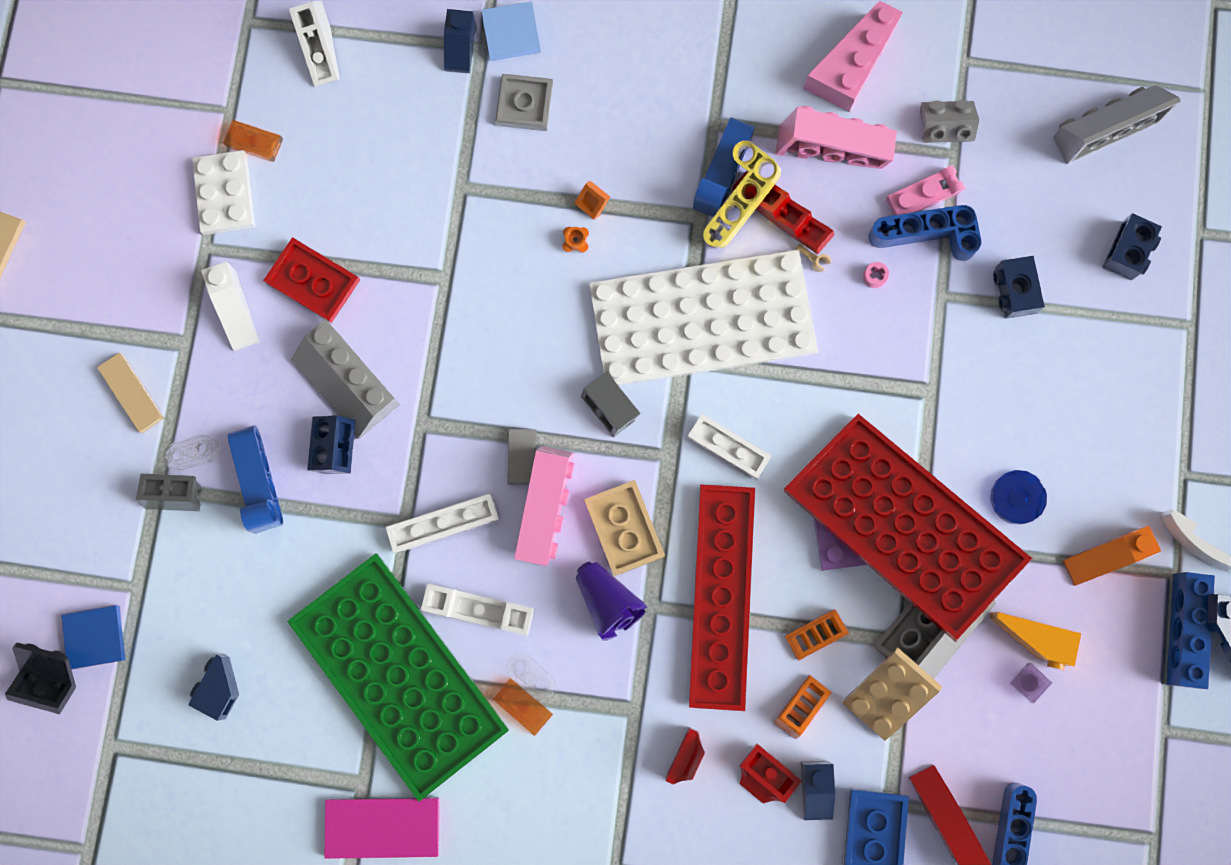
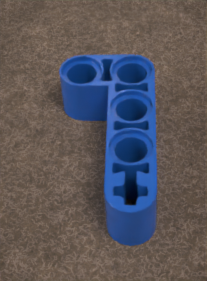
M732 117L729 119L706 176L701 179L693 202L694 210L714 217L725 203L740 167L734 160L733 149L738 142L751 141L755 126ZM747 148L744 149L740 154L741 161L744 158Z
M968 205L882 217L875 221L868 234L870 243L877 248L949 238L951 252L960 261L970 260L982 245L975 210ZM956 217L964 218L966 225L959 224ZM934 220L938 222L940 229L933 228L929 221ZM903 225L912 226L914 233L906 232ZM961 242L969 243L972 250L964 249Z
M253 425L228 433V443L245 506L240 508V515L245 529L256 534L282 526L284 523L258 428Z
M1011 783L1004 790L992 865H1027L1037 795L1032 788L1026 785ZM1016 794H1024V800H1016ZM1013 808L1017 810H1022V815L1014 812ZM1019 819L1021 823L1020 830L1012 833L1010 830L1011 822ZM1011 848H1015V859L1007 862L1006 852Z

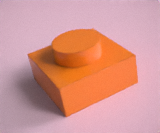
M592 181L585 183L574 204L592 219H596L600 216L610 196Z

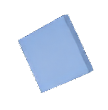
M532 1L481 10L490 61L541 53Z

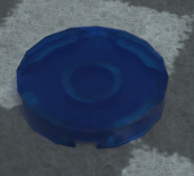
M1014 470L1003 474L995 481L991 489L990 502L994 512L1000 519L1010 524L1023 525L1033 522L1043 514L1047 505V492L1036 475L1028 471Z

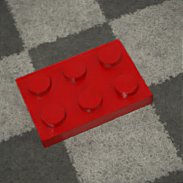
M292 237L263 281L332 324L360 282V278Z

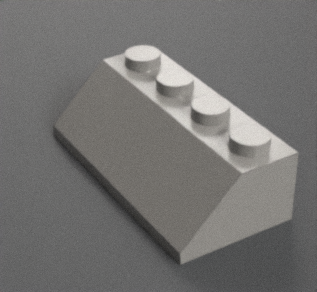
M1157 85L1147 89L1142 86L1132 91L1129 97L1125 99L1117 97L1100 110L1097 107L1090 109L1078 120L1070 118L1059 125L1060 129L1053 138L1066 163L1069 164L1160 123L1181 100L1179 96Z
M326 319L304 336L291 358V361L338 416L356 420L354 434L358 439L363 437L400 405Z
M994 600L956 642L915 606L909 603L873 647L886 658L898 647L934 679L990 612L996 602Z

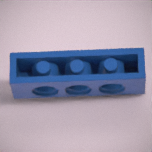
M1192 572L1173 574L1166 685L1207 690L1209 688L1212 630L1207 623L1208 594H1214L1215 575Z

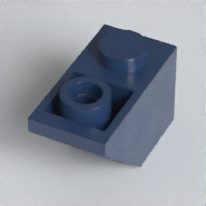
M216 654L215 657H211L204 667V672L206 673L201 682H197L190 692V697L192 698L188 705L214 720L220 721L227 718L239 696V691L230 657L226 654Z

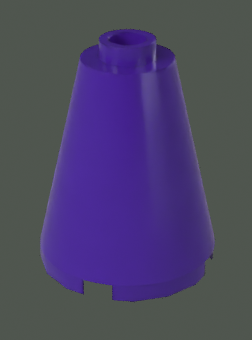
M589 561L578 568V574L575 579L602 641L617 637L618 635L615 631L622 628L625 631L628 630L646 613L644 610L647 608L646 604L598 562L591 563Z

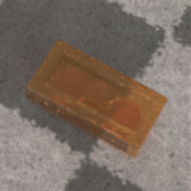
M232 119L223 144L228 148L238 151L244 150L247 154L274 162L283 138L279 134Z
M512 677L493 698L497 704L534 736L553 715L548 708Z

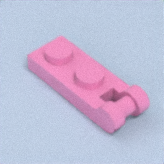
M951 165L932 176L888 195L886 201L894 215L919 212L965 190V186L962 181H958L955 175L957 171ZM946 180L949 188L943 190L940 182Z

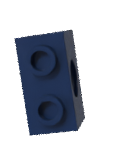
M1034 255L1002 260L995 267L993 280L995 285L999 286L1000 296L998 303L1000 310L1004 311L1005 319L1037 314L1045 308ZM1012 283L1020 285L1022 293L1014 291Z

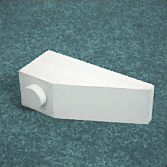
M312 1L289 8L314 87L340 80L331 28L322 1Z
M227 261L201 270L209 296L232 349L237 351L260 343L237 271Z

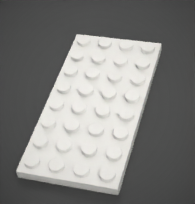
M799 250L589 283L603 372H608L618 386L810 356L818 353Z

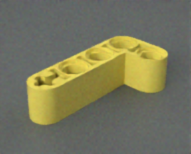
M750 141L738 142L733 149L734 160L748 173L704 230V240L712 247L724 248L730 243L781 176L780 166L774 159ZM746 148H751L753 150L752 158L748 161H741V152ZM767 164L773 165V174L767 178L762 177V167ZM755 186L757 188L756 196L750 200L746 199L744 196L746 188ZM738 207L740 210L739 218L735 221H730L728 219L729 210ZM721 220L731 226L730 230L720 224ZM714 231L720 232L722 236L720 241L714 240L715 237L712 235Z

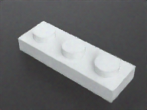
M704 414L700 415L687 437L756 480L772 457V455Z

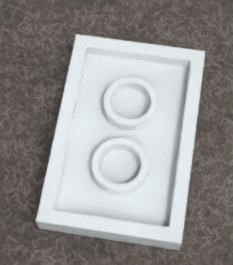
M241 150L192 158L200 232L203 235L255 228L247 153Z

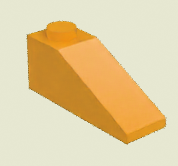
M1000 612L990 613L992 621L1036 658L1047 661V667L1063 671L1065 666L1075 667L1082 633Z

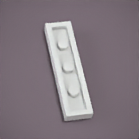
M490 493L387 526L386 530L394 554L499 521L492 494Z

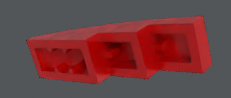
M746 171V172L739 178V180L733 185V187H732V190H733V191L736 189V187L739 185V183L743 180V178L746 176V174L748 173V171ZM777 185L772 187L756 208L769 221L816 254H819L834 236L833 229L813 218L811 211L790 198V194ZM755 186L746 188L744 192L745 198L753 199L757 194V188Z
M931 765L908 777L935 830L939 832L957 865H991L970 824L935 765Z

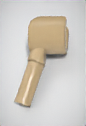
M798 244L795 248L812 261V267L817 272L825 270L819 265V260H823L826 264L831 263L830 257L826 254L817 256L801 244Z

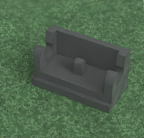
M605 372L584 387L581 398L613 438L635 422L634 419L641 414L608 372Z
M140 474L136 500L145 509L200 511L201 504L197 500V492H202V488L196 481L195 476Z

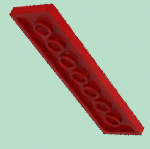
M700 484L689 708L746 710L755 507L754 487Z

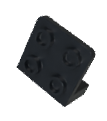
M15 643L12 649L19 673L6 691V699L60 715L76 689L68 657L60 651L44 650L31 643Z

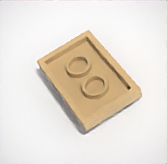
M635 480L584 499L614 577L665 557Z
M897 647L845 697L842 704L886 741L940 692L942 686Z

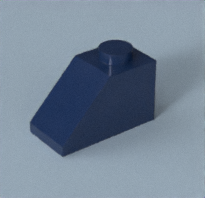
M447 9L444 27L445 71L469 74L471 72L476 34V22L473 11Z
M830 761L801 762L804 821L833 820L835 803L834 764Z

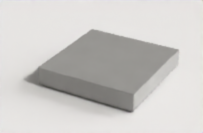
M502 74L495 119L496 126L547 131L554 85L553 79Z

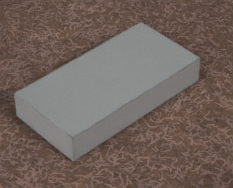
M509 429L508 484L530 483L536 453V430Z

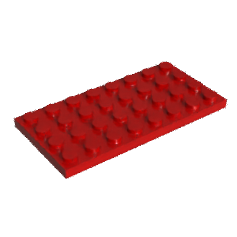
M859 413L784 488V492L954 642L967 631L1032 560L1031 556Z

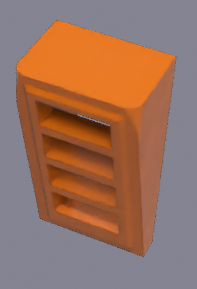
M832 609L784 637L799 661L848 635L849 632L837 611ZM826 620H831L837 633L833 634ZM820 624L827 636L824 640L815 627ZM809 629L817 642L814 646L805 632ZM796 636H801L807 647L805 651L800 647L795 638Z
M809 675L774 720V723L794 739L799 738L832 692ZM807 687L818 694L820 699L817 700L806 691ZM802 696L813 705V708H809L799 698ZM794 706H796L799 710H801V711H802L804 714H806L807 716H806L805 718H803L801 715H799V714H798L796 711H794L792 708H793ZM786 716H790L800 725L796 726L793 722L786 718Z

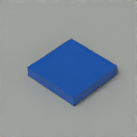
M110 606L61 615L65 655L69 659L72 670L126 660L120 606Z

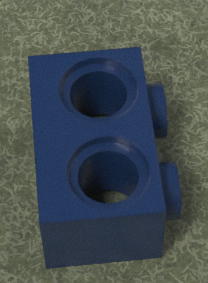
M1134 213L1130 214L1122 222L1102 267L1131 281L1140 274L1144 275L1151 264V260L1148 259L1150 253L1156 250L1161 241V237L1158 235L1162 226ZM1136 232L1143 236L1144 241L1137 238ZM1125 255L1132 258L1133 264L1126 261Z
M338 415L312 417L307 471L322 474H351L356 420Z

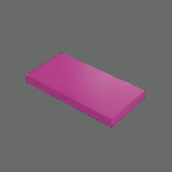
M425 797L420 802L416 798L325 800L324 859L438 857L440 797Z

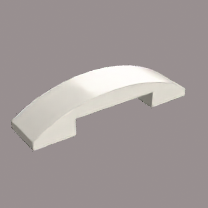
M1174 509L1162 512L1160 517L1164 525L1186 550L1209 565L1231 572V556L1193 534L1198 523Z
M427 583L421 611L528 636L534 608Z

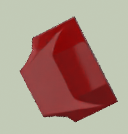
M691 727L688 728L665 777L666 782L674 785L681 781L693 780L705 755L699 731Z
M757 743L739 765L742 771L740 785L763 804L770 801H780L785 804L802 782L801 779Z

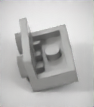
M974 101L921 102L920 113L924 125L922 135L924 143L975 141L980 119Z

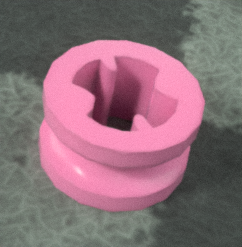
M873 262L865 269L863 280L868 287H882L888 280L889 270L885 264ZM870 270H874V272L880 271L882 273L880 279L882 280L872 279L870 276L873 272Z

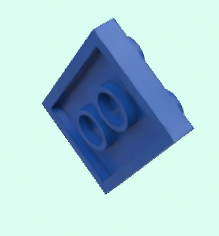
M850 788L844 865H904L909 796Z

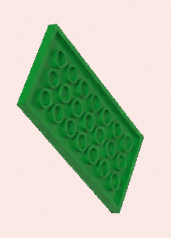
M375 553L287 621L418 802L510 731L378 553Z

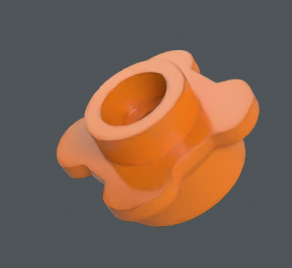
M566 227L563 230L565 242L562 247L565 252L577 250L584 253L588 250L589 246L586 241L589 231L587 228ZM578 238V241L574 242L573 239Z

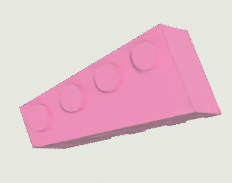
M879 1L807 76L804 89L850 112L893 35L903 12Z
M801 106L797 107L779 125L775 155L785 156V151L798 153L797 158L808 159L809 156L818 155L823 156L826 162L834 163L848 159V165L883 169L894 159L897 131L888 129L887 126L882 124L871 125L863 123V120L858 118H842L833 112L822 113L814 111L812 107Z
M546 446L536 450L514 559L547 566L550 559L555 560L558 543H554L556 532L560 533L564 517L560 516L562 505L566 506L569 496V490L566 487L568 479H572L575 463L572 462L574 452Z

